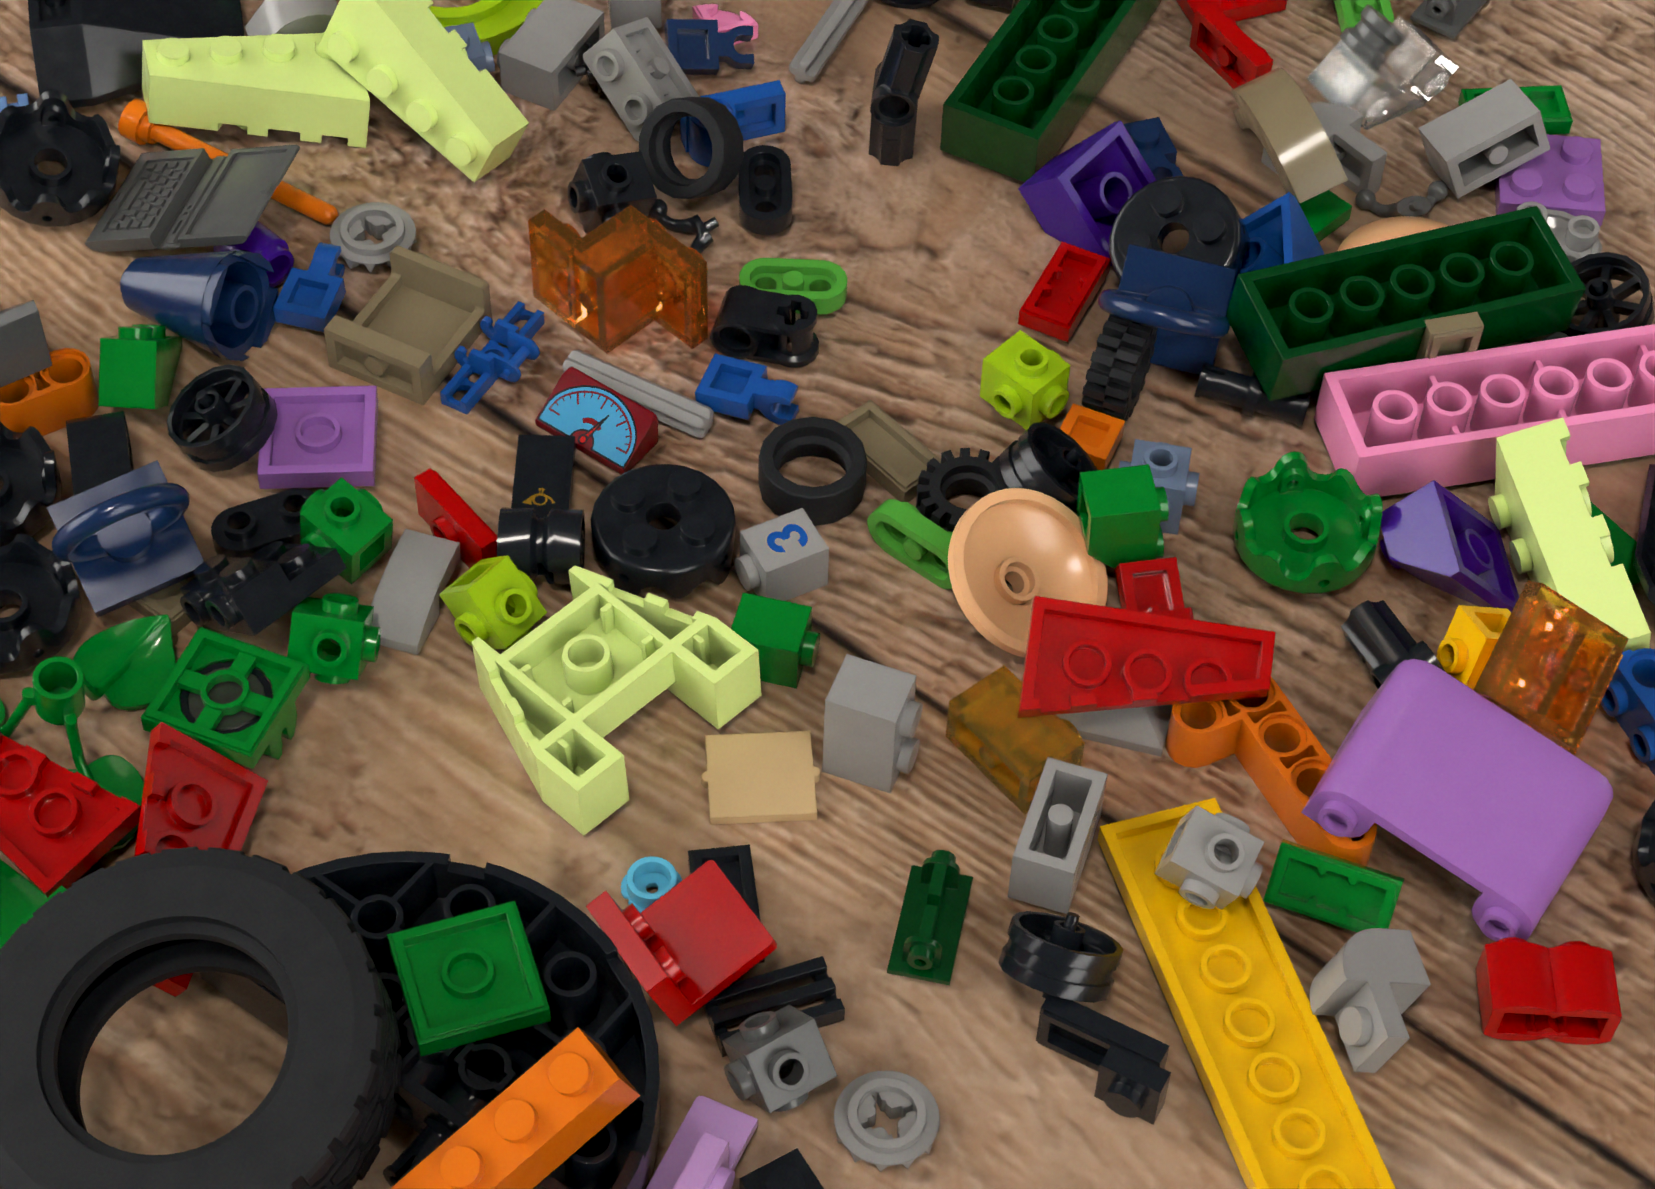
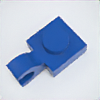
M320 242L315 249L308 270L291 268L273 306L276 322L324 332V328L336 315L346 294L344 279L342 278L345 267L343 264L336 263L342 251L341 246Z
M716 353L695 391L696 401L709 406L714 412L749 420L755 408L761 411L770 421L782 425L795 419L799 411V405L792 403L798 391L796 384L786 380H769L767 366Z

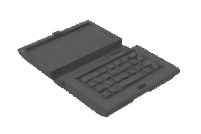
M282 145L231 149L228 156H217L213 159H210L204 148L142 153L86 240L85 245L94 251L115 252L150 249L175 250L185 247L244 243L296 157L300 146Z

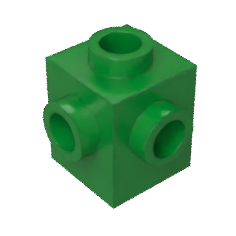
M342 477L326 491L324 489L315 491L301 508V544L336 548L347 567L339 575L351 585L392 548L393 519L383 512L381 504L370 492L362 488L355 489Z
M341 593L325 594L322 599L307 597L292 611L287 657L308 664L310 673L314 674L316 680L323 683L345 684L350 679L358 680L368 662L376 663L379 654L382 630L381 627L372 626L374 606L361 605L358 598Z

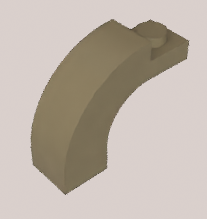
M1278 67L1231 90L1239 108L1233 110V113L1240 128H1250L1256 134L1270 157L1286 194L1290 192L1300 204L1348 181L1337 154L1316 113L1297 83L1284 69Z

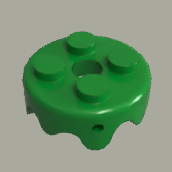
M1296 451L1289 452L1283 455L1268 473L1260 477H1250L1245 483L1233 524L1235 547L1242 561L1254 574L1267 583L1283 590L1302 594H1322L1339 590L1355 582L1365 573L1374 558L1382 519V499L1378 493L1365 495L1357 485L1353 475L1347 469L1340 468L1331 474H1318L1309 468L1304 454ZM1305 527L1315 531L1319 537L1309 540L1302 539L1293 534L1291 530Z

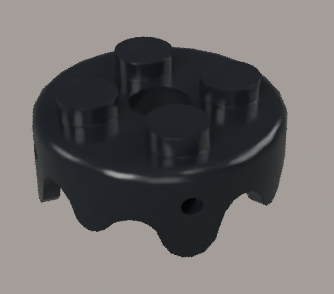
M57 90L43 92L35 102L20 107L7 106L1 111L0 207L13 217L29 224L44 227H65L83 222L96 215L108 203L115 191L118 179L120 145L115 144L108 125L102 116L95 114L90 117L78 113L71 106L68 97L63 92ZM42 161H56L65 170L57 175H47L40 172L36 165Z
M1166 177L1147 184L1135 192L1123 204L1113 222L1109 237V255L1113 269L1120 280L1129 244L1163 251L1162 244L1165 237L1175 230L1187 231L1189 233V241L1184 249L1173 254L1238 269L1237 276L1240 274L1245 253L1250 249V238L1246 226L1229 197L1215 185L1194 177Z
M1 421L0 487L2 489L0 491V547L13 542L17 534H26L32 537L42 530L51 520L47 507L60 502L62 482L54 450L50 449L40 432L32 426H29L23 433L14 432L6 428Z
M673 464L646 465L629 470L616 477L602 490L595 501L590 519L593 558L603 566L609 577L614 580L615 588L639 596L642 589L655 587L666 591L674 599H681L707 580H712L718 585L726 580L731 568L736 536L735 511L727 492L714 479L703 472ZM666 517L675 520L678 524L670 529L660 530L654 528L649 523L654 519Z
M17 534L13 542L0 547V609L6 604L20 606V609L15 614L0 618V674L27 670L37 666L45 659L56 655L71 640L79 625L82 611L80 591L71 562L60 560L55 556L53 550L47 549L26 534Z

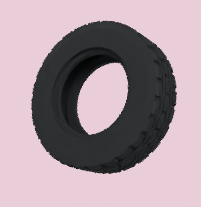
M198 847L163 849L161 853L152 855L148 852L117 861L114 866L106 869L102 867L72 883V887L66 889L63 893L58 892L33 912V917L26 924L22 923L0 949V1189H353L352 1187L358 1179H364L381 1150L379 1147L380 1140L387 1137L397 1106L394 1094L400 1092L402 1057L400 1053H397V1050L402 1045L396 1013L392 1009V1001L360 933L355 930L353 922L333 898L325 899L327 896L324 890L300 873L294 872L290 874L285 865L259 855H253L251 858L246 856L244 851L214 847H209L208 850H199ZM223 972L251 979L271 990L285 1003L288 1015V1044L279 1075L273 1087L256 1110L229 1133L213 1142L185 1152L167 1155H145L111 1147L87 1132L80 1105L81 1077L86 1058L92 1044L106 1022L119 1008L141 991L161 981L183 974Z

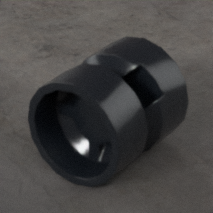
M502 507L498 521L497 557L508 555L517 569L528 575L532 581L538 575H544L549 584L570 585L568 570L573 566L584 568V510L551 509L546 517H539L534 508Z

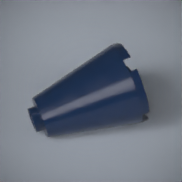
M247 250L140 257L130 263L120 280L122 298L130 310L158 325L166 326L167 330L222 359L244 361L249 358V356L244 354L252 346L261 348L267 341L275 323L273 306L278 298V288L270 287L266 272L274 273L271 263L258 253Z

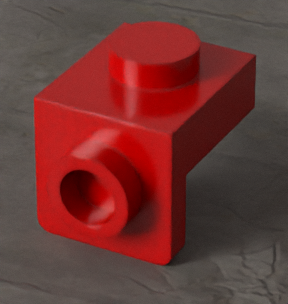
M1176 557L1120 563L1115 568L1121 609L1194 619L1192 607L1185 608Z

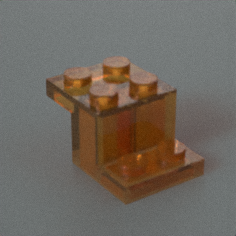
M630 205L584 237H581L573 226L568 223H562L545 209L528 220L533 296L606 354L653 321L659 323L691 349H694L708 339L707 262L696 249L686 247L666 232L665 228L657 220L649 219Z
M1527 580L1474 691L1575 756L1623 657L1622 652L1629 638L1545 584Z

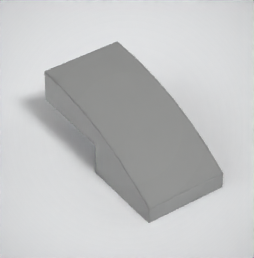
M409 529L404 530L389 559L371 603V606H374L372 626L381 627L382 630L380 645L416 655L419 654L440 615L439 594L446 587L461 559L459 542Z

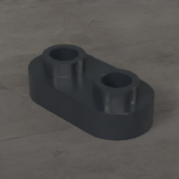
M768 145L755 146L743 152L744 158L738 172L739 218L741 224L750 232L759 235H773L785 230L792 220L791 162L789 156L777 147Z
M300 488L289 489L222 511L214 519L211 526L213 544L217 555L224 554L231 557L252 558L258 550L276 541L301 545L300 511L305 501L314 492Z

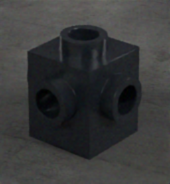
M641 151L617 155L600 152L582 159L567 189L570 208L573 213L579 214L585 232L604 230L607 233H617L628 229L632 225L644 224L657 199Z

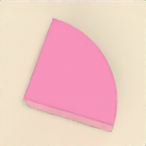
M704 4L692 7L693 19L718 20V33L729 32L738 26H753V37L751 40L758 38V23L745 12L740 11V15L718 10L717 4ZM736 41L734 42V45L742 43L744 41Z

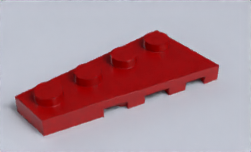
M1034 596L1017 718L1266 697L1270 690L1276 632Z
M160 722L151 730L134 856L148 852L151 855L161 853L163 849L198 847L199 850H208L209 847L241 851L268 780L171 726ZM193 973L172 977L153 986L177 997L187 989Z
M0 732V851L48 898L61 885L68 889L72 883L76 882L139 823L141 806L123 796L120 798L101 788L94 780L77 771L75 773L51 761L47 755L28 745L23 746Z

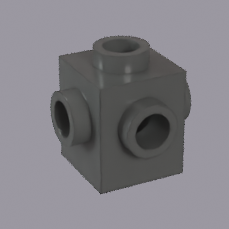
M787 1005L776 1012L765 1011L747 1018L739 1025V1032L722 1040L730 1063L724 1066V1071L734 1093L740 1100L748 1099L768 1113L787 1111L799 1106L807 1100L808 1092L838 1076L815 1019L791 1005Z

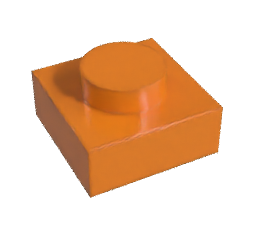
M1073 403L1060 429L1083 448L1098 470H1105L1123 437L1125 421Z

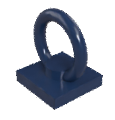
M1129 244L1119 288L1104 290L1098 297V304L1103 311L1114 316L1157 327V339L1150 363L1200 375L1204 362L1214 366L1221 337H1224L1229 331L1230 324L1226 319V314L1238 269L1136 244Z
M158 460L47 507L58 531L52 541L53 553L62 561L72 562L97 618L194 576V570L204 562L183 516L189 506V493L179 484L167 482Z

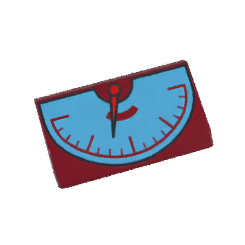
M571 366L562 374L535 419L536 426L553 436H575L576 449L621 475L631 470L658 443V418L652 411Z

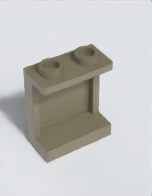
M395 246L389 254L391 263L390 277L355 319L350 321L335 315L324 328L329 367L375 386L377 385V387L424 406L458 363L454 356L456 349L459 346H464L468 350L483 332L480 327L481 320L485 316H489L492 319L490 289L487 281L473 273L463 272L433 260L423 253H416L401 246Z

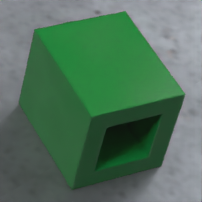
M743 592L731 629L758 649L761 681L797 689L803 667H814L820 644V633L811 631L812 607Z

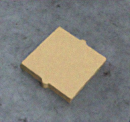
M811 731L705 735L707 771L701 775V784L704 788H708L710 825L817 820L815 783L820 780V769L813 765Z

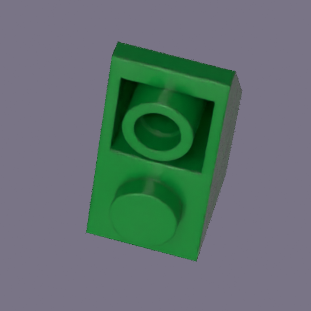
M132 324V326H118V335L100 338L98 406L158 409L168 406L182 350V337L166 336V326Z
M1149 464L1080 472L1077 513L1088 555L1114 569L1120 563L1163 558L1164 539L1160 522L1168 521V500L1165 488L1163 486L1155 487Z

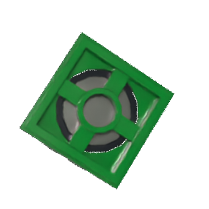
M199 627L140 717L143 730L151 732L160 722H163L235 763L251 769L255 768L262 755L279 760L282 755L283 746L281 737L291 740L295 734L297 720L295 701L310 679L309 665Z

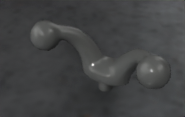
M1434 181L1428 187V196L1426 198L1410 196L1389 205L1380 204L1376 201L1375 194L1371 190L1363 189L1357 193L1355 202L1360 209H1369L1373 213L1386 218L1396 216L1420 217L1429 213L1437 201L1446 198L1448 187L1443 181Z

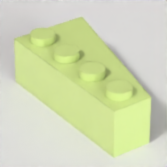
M340 0L318 45L320 49L473 182H476L510 158L529 122L488 70L482 69L478 71L470 61L465 49L467 44L454 29L448 33L429 8L434 4L432 0Z
M324 32L142 40V92L147 107L149 123L218 131L222 124L237 125L241 129L246 130L247 135L268 137V130L273 129L299 132L300 141L321 143L322 135L348 138L347 146L366 148L370 98L368 90L318 47Z
M1562 417L1496 437L1495 495L1488 498V504L1496 527L1499 530L1506 528L1512 540L1509 542V549L1517 572L1519 574L1527 572L1533 584L1530 592L1537 615L1541 620L1549 618L1555 631L1552 633L1553 645L1560 663L1563 666L1571 665L1579 684L1582 685L1602 679L1610 656L1630 649L1635 651L1650 648L1651 631L1623 563L1614 566L1610 564L1614 561L1611 533L1603 514L1591 517V501L1586 488L1590 482L1581 461L1569 464L1566 456L1567 440H1570L1571 435Z

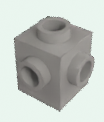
M1196 805L1180 819L1154 874L1180 887L1179 894L1188 902L1205 909H1213L1214 906L1223 909L1239 896L1246 899L1254 889L1263 870V865L1256 862V859L1264 841L1249 834V826L1240 819L1225 813H1216L1214 815Z

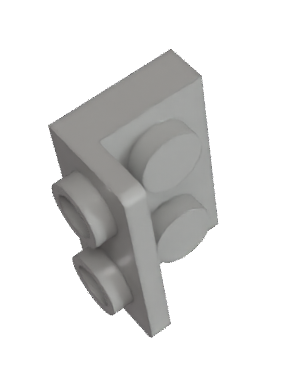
M648 17L613 28L583 54L584 62L636 141H639V135L645 119L656 106L674 98L699 97Z

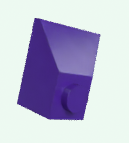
M1120 120L1049 160L1022 184L1018 190L1046 234L1060 242L1063 241L1110 258L1109 237L1113 222L1121 207L1135 192L1157 180Z
M1435 480L1382 511L1381 530L1384 538L1380 540V546L1384 556L1393 567L1397 569L1403 568L1420 581L1479 607L1509 609L1518 621L1525 617L1500 531L1490 520Z

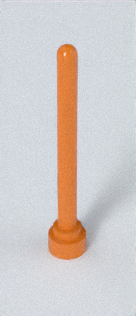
M136 98L130 101L120 116L118 123L120 135L139 145H145L146 143L153 145L158 142L172 150L204 148L210 159L217 156H228V153L173 126L149 123L146 103L142 99ZM284 181L280 182L271 196V199L324 225H332L339 216L338 210L333 205Z

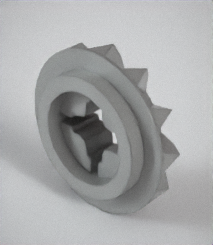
M370 202L353 206L341 213L331 226L330 242L332 245L341 246L342 251L338 258H344L350 269L364 264L371 273L376 265L384 264L391 268L389 254L395 246L411 250L412 244L417 242L416 228L410 215L401 208L387 203ZM367 230L369 235H373L376 239H382V243L374 244L370 239L365 240L364 231Z
M885 1070L864 1074L844 1088L835 1105L834 1125L837 1142L843 1143L850 1151L855 1163L862 1159L875 1164L880 1172L887 1166L900 1164L908 1169L914 1159L923 1153H930L932 1144L939 1131V1109L932 1093L920 1081L901 1072ZM876 1103L880 1110L885 1111L890 1119L901 1117L897 1124V1138H893L892 1134L888 1135L883 1127L871 1128L875 1125Z

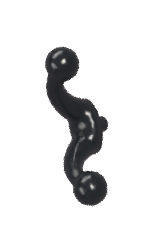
M656 199L648 214L650 217L656 219L671 231L697 234L689 249L683 251L679 256V263L682 268L689 271L694 270L699 266V255L714 242L709 232L719 227V223L715 217L703 223L698 214L687 219H673L667 216V204L662 199Z

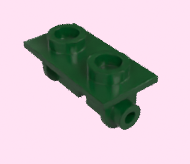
M936 850L932 853L931 857L924 860L922 867L911 866L887 973L950 986L973 881L972 876L960 874V868L955 863L956 857L951 852Z

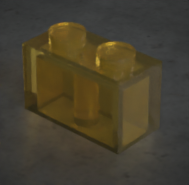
M1003 665L949 701L946 737L1026 815L1031 806L1047 757L1081 766L1085 742L1070 721L1060 719L1057 715L1017 718L1022 681Z

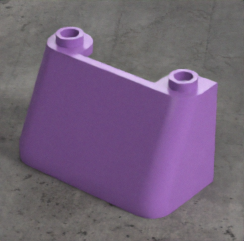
M1410 659L1402 661L1395 667L1360 712L1301 813L1320 824L1328 833L1338 837H1360L1374 823L1378 824L1480 891L1471 909L1472 916L1478 927L1488 938L1494 941L1508 937L1527 940L1599 826L1614 796L1613 788L1608 779L1598 770L1437 666L1427 661Z

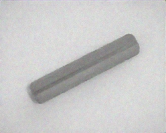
M833 0L789 64V71L795 75V81L801 84L805 83V81H815L869 0Z
M573 350L563 363V373L570 366L652 411L657 416L658 421L696 438H703L712 427L714 411L709 406L580 350Z

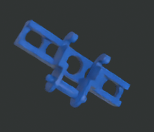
M518 301L503 320L498 319L494 327L492 326L493 320L489 316H485L480 322V327L483 333L491 340L481 351L473 348L469 356L466 355L467 349L464 346H459L456 349L454 356L462 367L440 392L441 403L467 415L499 377L509 382H517L521 378L520 365L526 359L535 360L540 355L538 346L531 339L545 323L543 311L530 312L525 309L524 303ZM527 320V323L521 330L514 325L517 321ZM498 343L506 345L508 348L502 347ZM474 373L481 375L475 383L468 379ZM467 390L468 392L460 401L453 398L456 392Z

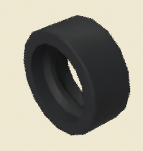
M709 97L674 98L656 106L645 119L639 135V151L642 152L653 185L657 190L672 198L695 199L711 196L725 190L737 177L744 158L743 136L736 118L725 105ZM686 116L698 118L706 127L712 142V160L708 171L698 179H688L675 166L671 155V135L675 124Z
M819 417L792 419L776 427L763 441L759 454L758 484L762 500L778 516L803 508L814 526L831 524L850 515L862 501L866 486L867 457L863 442L850 428L831 419ZM818 456L836 462L846 471V474L829 485L809 487L797 485L784 478L779 469L785 463L795 458Z

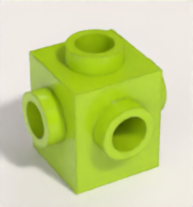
M1019 330L983 359L979 396L991 404L1000 415L1012 419L1027 430L1033 423L1042 422L1046 418L1052 419L1063 410L1069 399V391L1067 389L1071 365L1065 362L1057 352L1047 349Z
M508 555L479 560L439 594L456 619L454 625L458 634L471 646L472 641L479 637L494 650L503 649L506 651L533 630L531 627L547 614V611L537 598L538 590L536 585L528 575L517 569Z

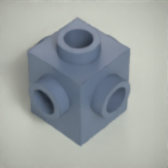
M1135 439L1132 461L1120 460L1119 468L1149 464L1155 487L1163 486L1168 500V521L1160 522L1162 533L1178 535L1183 505L1194 507L1200 473L1189 471L1192 448L1170 445L1164 442Z

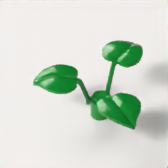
M167 614L154 615L120 623L97 633L85 641L78 648L73 660L57 656L45 659L39 663L32 675L33 688L26 687L22 690V700L6 724H4L6 718L5 707L0 699V732L9 738L31 706H35L37 714L44 721L54 725L65 726L72 758L76 769H68L73 773L77 771L94 780L101 788L120 798L123 796L141 806L144 783L139 772L130 762L121 756L106 755L87 765L79 735L77 718L84 711L85 695L92 701H96L104 695L112 706L121 710H139L148 707L176 664L170 617ZM139 823L109 851L125 847L137 834Z

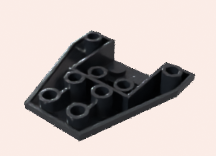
M28 0L29 29L39 96L49 90L61 91L68 97L73 109L95 106L142 90V40L245 36L240 0Z

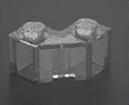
M1398 16L1393 24L1405 35L1406 39L1399 46H1392L1385 53V62L1379 69L1372 67L1343 40H1340L1307 78L1330 103L1340 104L1363 115L1361 127L1366 130L1424 106L1431 97L1436 96L1446 87L1449 77L1458 68L1430 38L1401 16Z

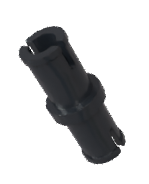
M1204 362L1194 396L1242 408L1241 414L1252 417L1253 412L1295 423L1301 427L1312 392L1269 401L1255 372H1253L1252 376H1248Z

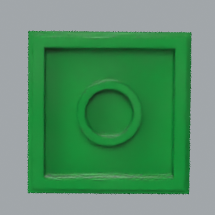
M515 901L387 934L390 952L420 1056L551 1021L550 1008Z

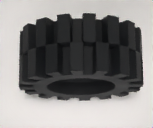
M1112 314L1109 315L1108 320H1106L1103 326L1102 334H1099L1096 350L1093 351L1091 356V366L1087 370L1085 378L1087 382L1082 392V395H1084L1082 398L1083 407L1124 421L1128 420L1139 400V393L1143 390L1146 373L1150 369V359L1154 354V344L1157 339V327L1130 321Z
M960 448V455L957 458H954L951 450L941 453V463L933 457L927 462L926 471L921 470L919 475L916 508L924 517L944 530L953 532L958 520L967 509L959 508L948 502L947 499L961 494L983 498L992 492L1009 489L999 468V456L993 462H990L989 451L980 449L978 457H971L970 448Z

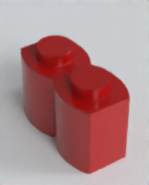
M1517 937L1503 938L1494 943L1485 944L1475 968L1484 1035L1509 1041H1531L1548 1038L1553 1041L1576 1045L1611 1042L1622 1019L1611 951L1591 946L1582 941H1569L1556 947L1547 948Z

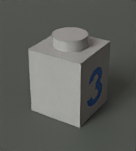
M803 508L740 531V557L735 558V569L742 586L747 591L753 589L758 596L787 601L828 585L829 547Z

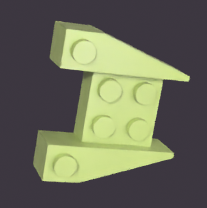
M573 566L568 570L573 601L502 654H499L479 637L472 641L479 687L542 801L585 836L630 800L624 755L604 739L606 735L666 689L718 730L762 696L758 649L718 618L700 611H696L694 616L669 608L668 600L649 592L645 598L615 588L614 580L578 566Z

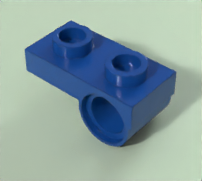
M780 80L700 96L709 97L726 106L738 122L743 141L785 132L786 93ZM686 116L681 118L680 134L686 153L689 152L691 158L696 163L709 167L712 160V142L706 127L696 117Z
M1643 648L1635 651L1630 649L1609 657L1597 692L1605 712L1609 716L1615 717L1630 739L1631 748L1635 756L1641 762L1646 763L1655 776V649Z

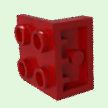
M713 860L704 863L641 913L633 903L622 910L607 891H604L586 905V908L603 932L616 946L618 953L642 987L675 1026H678L777 948L776 941Z

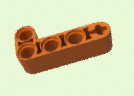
M75 348L54 350L49 352L52 366L1 387V423L9 430L21 433L29 426H32L44 436L66 428V420L92 416L98 409L99 397L89 357L84 352Z
M1272 677L1270 690L1266 697L1172 705L1165 748L1168 755L1176 763L1184 767L1199 768L1235 754L1297 844L1368 866L1377 835L1376 823L1360 837H1338L1328 833L1320 824L1301 813L1310 798L1309 796L1312 795L1332 759Z

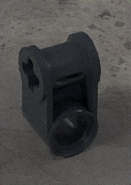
M737 285L731 287L725 293L711 330L710 340L719 352L732 358L759 360L780 364L788 368L803 367L813 362L819 354V340L813 332V328L817 323V308L814 302L801 295H787L758 290L746 285ZM796 310L800 312V319L797 320ZM788 343L792 344V352L787 350Z

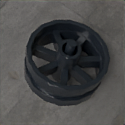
M1611 252L1588 254L1571 262L1586 288L1582 296L1585 300L1580 301L1574 316L1585 315V317L1578 326L1570 323L1568 330L1560 332L1572 337L1652 324L1654 320V300L1650 291L1649 279L1640 264L1628 256ZM1611 280H1618L1624 283L1613 289ZM1642 291L1643 297L1639 304L1622 301L1635 292ZM1620 315L1628 316L1625 320L1619 322Z
M228 364L213 367L196 376L181 390L171 405L167 418L168 434L200 469L219 472L233 469L254 456L265 445L272 434L278 414L274 399L260 386L254 377L244 367Z
M1045 422L1033 423L1023 432L1018 440L1012 442L999 455V468L1008 488H1024L1042 492L1063 503L1077 516L1080 472L1098 470L1089 455L1073 438L1061 429Z
M1026 911L1016 913L1012 917L1007 932L1009 940L1002 948L998 963L1001 969L1014 980L1043 992L1042 997L1045 999L1049 994L1073 1001L1095 1003L1106 1001L1109 997L1114 983L1112 975L1120 964L1124 950L1119 942L1106 933L1078 922L1080 916L1076 913L1068 912L1066 917L1049 913Z

